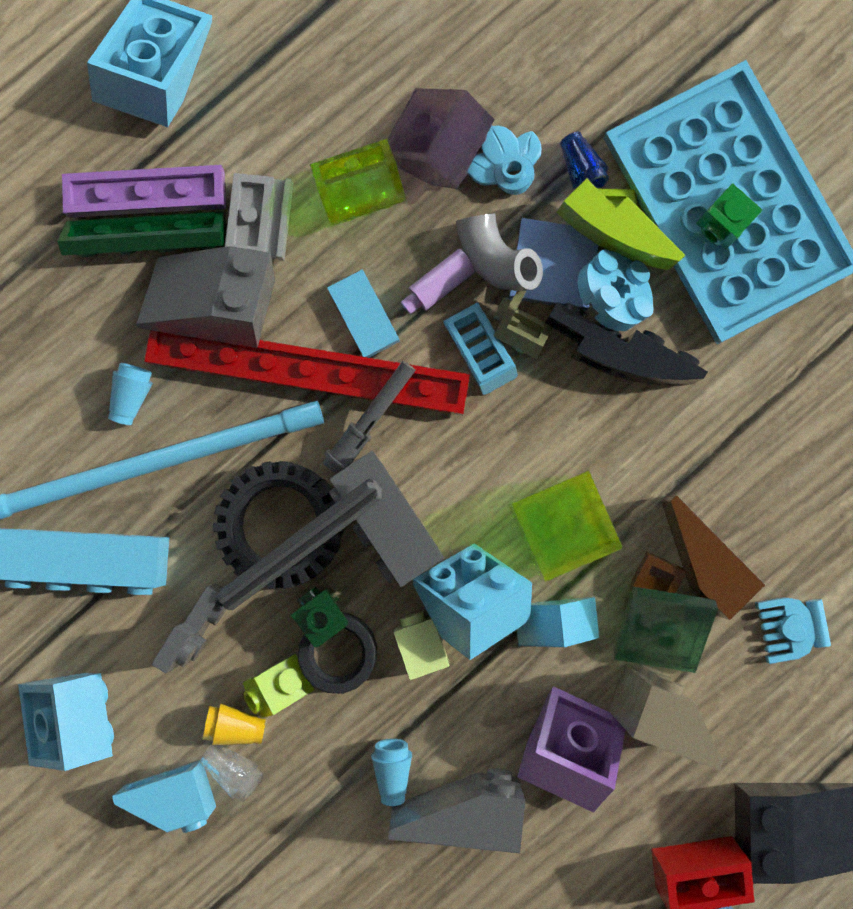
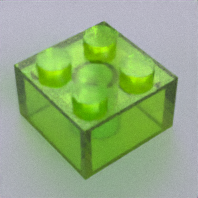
M589 471L579 473L508 504L538 576L545 582L623 549Z

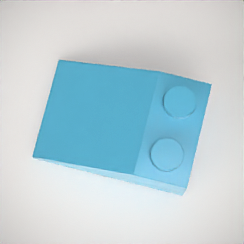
M130 0L87 62L92 101L168 127L186 96L212 24V15L170 0Z

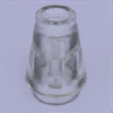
M211 745L200 760V764L206 767V770L230 798L234 799L237 797L242 802L252 794L264 773L257 769L258 763L220 745Z

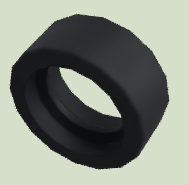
M343 613L348 619V625L343 629L352 632L359 639L362 647L360 664L351 674L337 677L324 673L316 663L314 657L315 647L305 634L299 643L298 662L303 676L313 687L326 693L344 694L357 689L369 678L377 660V642L373 631L362 619L349 613Z

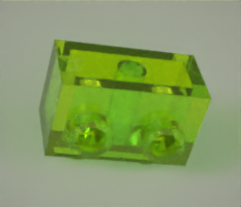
M387 138L310 164L316 188L330 226L341 222H348L356 217L380 209H387L395 204L407 201L396 161Z

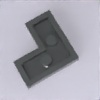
M216 583L206 586L187 620L173 628L151 664L152 666L167 674L178 666L185 667L189 660H196L207 642L202 636L209 624L211 623L215 626L226 611L223 604L217 599V595L222 589L221 586Z

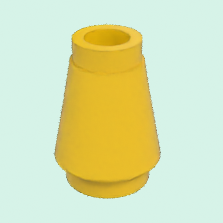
M221 703L220 708L209 706L203 740L213 741L212 746L261 744L266 719L258 718Z

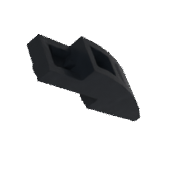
M557 302L545 322L552 326L554 330L578 343L571 358L614 377L645 384L674 386L694 384L704 379L708 371L698 366L700 361L691 354L684 351L676 353L665 347V341L657 334L647 330L643 332L636 330L625 342L620 339L622 335L619 331L609 329L602 324L600 326L586 319L587 314L582 309L570 303H566L564 306Z

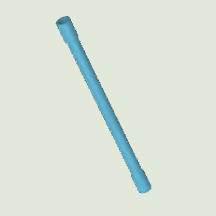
M316 400L283 410L279 414L10 494H0V519L10 517L14 513L262 439L283 433H293L323 424L324 419L320 405Z

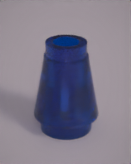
M581 132L570 133L561 140L560 146L572 187L576 189L588 179L596 188H602L609 180L607 174L608 165L583 137Z

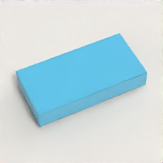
M363 269L327 287L363 357L369 358L400 342Z

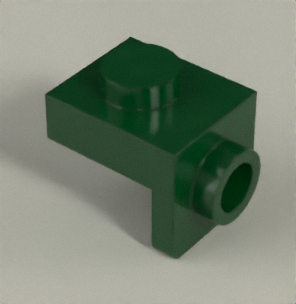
M315 586L297 600L301 608L291 614L305 636L316 648L348 625V619L335 603L339 598L330 586L322 592Z

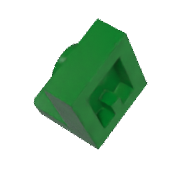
M732 183L701 216L696 224L702 228L701 232L709 242L714 245H721L726 250L742 235V232L763 210Z

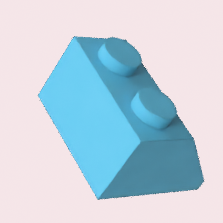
M81 673L18 684L29 766L66 771L113 756L111 744L114 740V732L107 718L105 704L108 700V690L105 682L102 680L101 673Z

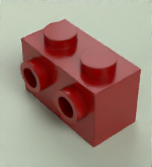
M732 836L651 849L655 888L667 909H716L755 902L751 861Z

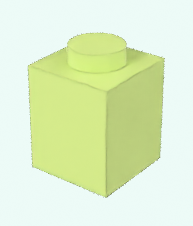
M423 611L399 619L401 626L394 629V635L410 680L450 666L441 636L430 616L424 617Z

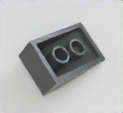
M229 246L158 257L138 317L137 327L258 348L275 283L271 253Z
M490 768L487 770V773L477 772L409 798L401 805L392 806L388 840L520 854L525 797L519 779L512 776L511 771Z

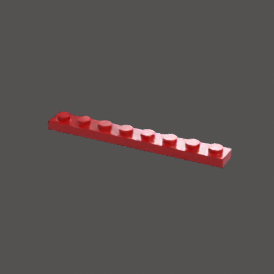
M152 330L149 333L144 362L152 365L371 401L375 399L400 365L398 362L260 340L258 348ZM411 365L416 371L391 403L463 416L470 374Z

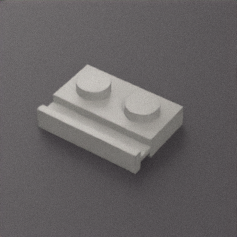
M234 173L225 247L232 246L269 252L272 259L285 261L293 193L292 179L285 178V180H279L269 176Z

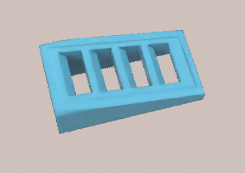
M478 302L443 321L483 395L517 378L518 373L514 362L501 340L494 337L495 330ZM477 320L479 321L480 326L460 336L459 330ZM484 335L487 336L488 339L470 349L467 348V344ZM492 349L495 350V354L478 363L474 360ZM502 363L501 366H499V367H497V368L491 370L490 372H488V373H486V374H484V375L482 374V373H484V372L490 370L491 368H493V367H495V366H497V365H499V364Z

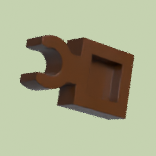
M646 551L629 585L630 591L638 594V596L626 603L623 610L625 620L630 621L635 611L644 610L647 614L642 624L645 629L650 630L656 622V612L654 609L657 603L669 608L686 574L685 569Z

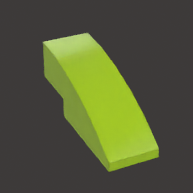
M588 179L563 201L556 212L576 231L595 244L609 251L617 252L632 261H641L646 266L669 270L686 256L628 196L615 207Z

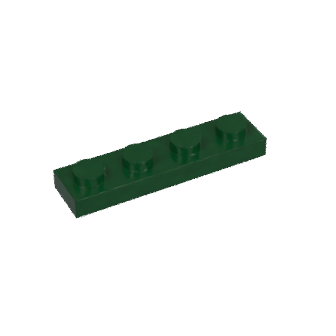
M224 212L66 221L57 243L62 256L77 255L79 257H91L98 253L113 252L120 255H128L136 251L145 250L170 252L177 248L193 247L200 250H208L216 246H223L227 223Z

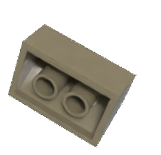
M639 663L636 670L625 665L609 709L613 717L634 739L720 771L723 761L696 703L682 693L684 686L673 682L672 678L663 675V672Z

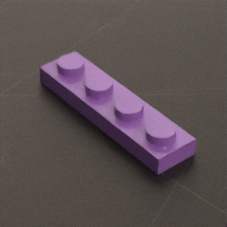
M222 165L62 174L63 213L68 218L226 209L225 171Z

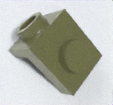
M517 291L512 300L504 297L494 316V319L500 321L494 337L511 345L514 350L537 359L553 327L519 310L518 307L526 291Z

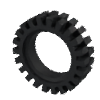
M269 461L261 463L262 465L251 466L245 469L243 475H237L230 481L232 483L230 488L224 489L220 495L223 498L221 504L216 505L214 514H217L218 517L217 523H213V532L218 534V541H215L217 550L222 549L225 555L222 559L227 566L231 565L235 569L234 574L237 576L241 575L262 559L249 546L243 530L244 516L251 501L261 492L270 488L289 487L300 492L309 500L316 517H318L335 504L329 494V491L332 490L330 484L320 477L318 473L299 464L286 461ZM344 528L266 585V589L291 588L319 575L329 566L335 553L338 552Z

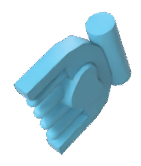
M786 597L755 602L756 609L759 610L778 606L782 608L759 613L760 619L779 617L777 621L761 624L762 630L775 629L776 633L765 634L763 636L764 641L778 639L788 641L767 645L765 651L770 653L790 650V652L765 656L766 663L772 664L800 659L810 653L813 644L816 648L831 646L822 599L805 601L806 606L798 599Z

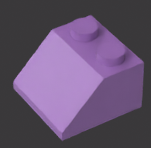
M553 686L526 743L517 777L594 813L615 789L625 729L610 712Z

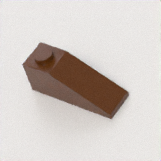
M677 495L666 496L661 503L682 566L686 571L685 575L689 587L698 595L694 600L695 603L711 618L717 615L731 620L765 584Z

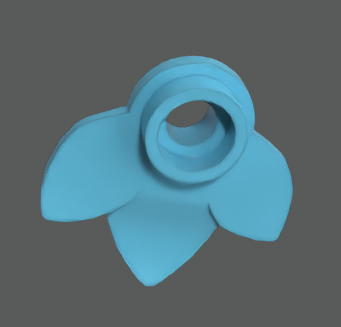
M488 127L482 136L481 146L483 153L471 156L463 161L467 174L480 185H498L501 190L510 195H518L525 192L534 180L533 166L541 157V143L533 131H530L516 138L505 127ZM512 171H520V172H519L518 174H516V175H510V174H508V173H510V172H512Z

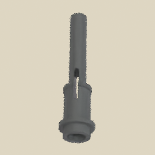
M402 361L356 424L351 422L333 449L325 451L326 458L323 463L329 470L337 474L351 465L366 443L371 440L370 431L416 371L411 365Z

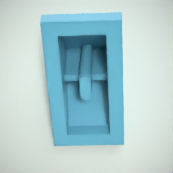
M595 597L531 603L530 621L516 629L518 646L568 647L599 638Z

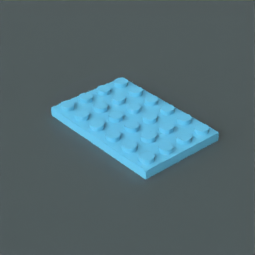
M747 60L606 132L603 139L630 188L634 189L637 201L645 215L686 255L680 262L674 265V268L717 345L853 274V249ZM733 183L763 211L742 232V235L725 250L721 245H714L703 236L702 228L696 222Z

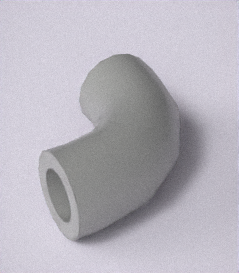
M494 213L456 221L457 232L463 251L471 260L475 272L482 279L497 289L528 291L538 287L543 276V266L539 256L532 249L512 250L507 247L501 239Z

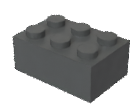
M372 450L329 479L335 487L329 491V494L336 503L370 478L374 479L383 489L384 495L381 501L356 519L358 523L352 526L365 548L373 545L380 555L381 559L376 562V565L390 584L396 580L400 587H402L443 560L444 556L378 456Z

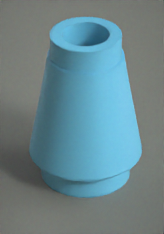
M126 363L119 364L118 370L113 371L108 419L120 424L132 425L153 385L150 381L151 371Z
M381 740L375 744V751L371 754L379 794L381 795V803L387 806H398L405 802L412 752L408 750V743L404 740Z

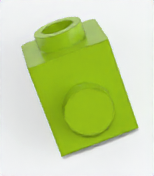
M296 654L285 658L243 682L246 690L243 693L245 702L254 714L258 713L260 718L273 716L314 691L311 683L302 674Z

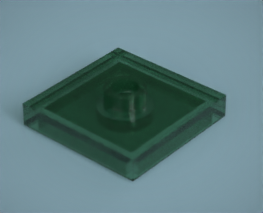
M632 587L614 648L615 660L696 673L718 611L716 600Z

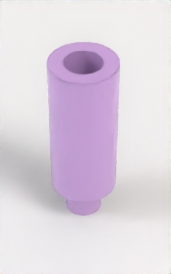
M457 249L408 287L411 294L401 301L404 309L409 314H412L419 307H422L425 311L475 273L471 260L461 249Z

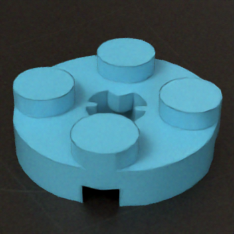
M602 250L580 270L578 275L580 297L585 306L590 303L592 304L593 308L599 313L594 318L605 327L615 331H627L643 322L653 313V296L648 283L650 272L641 261L636 260L632 262L617 252Z

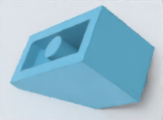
M202 760L126 784L112 796L114 805L166 832L181 828L183 833L199 829L207 824L206 819L209 818L216 808Z

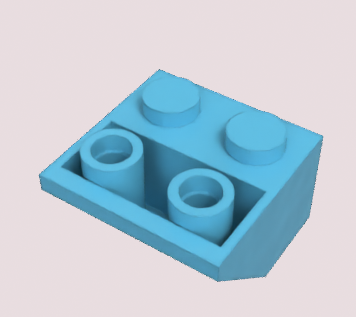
M475 543L413 579V586L441 638L469 660L530 621L532 582Z

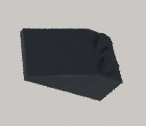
M734 783L735 841L751 861L753 884H796L853 871V783Z

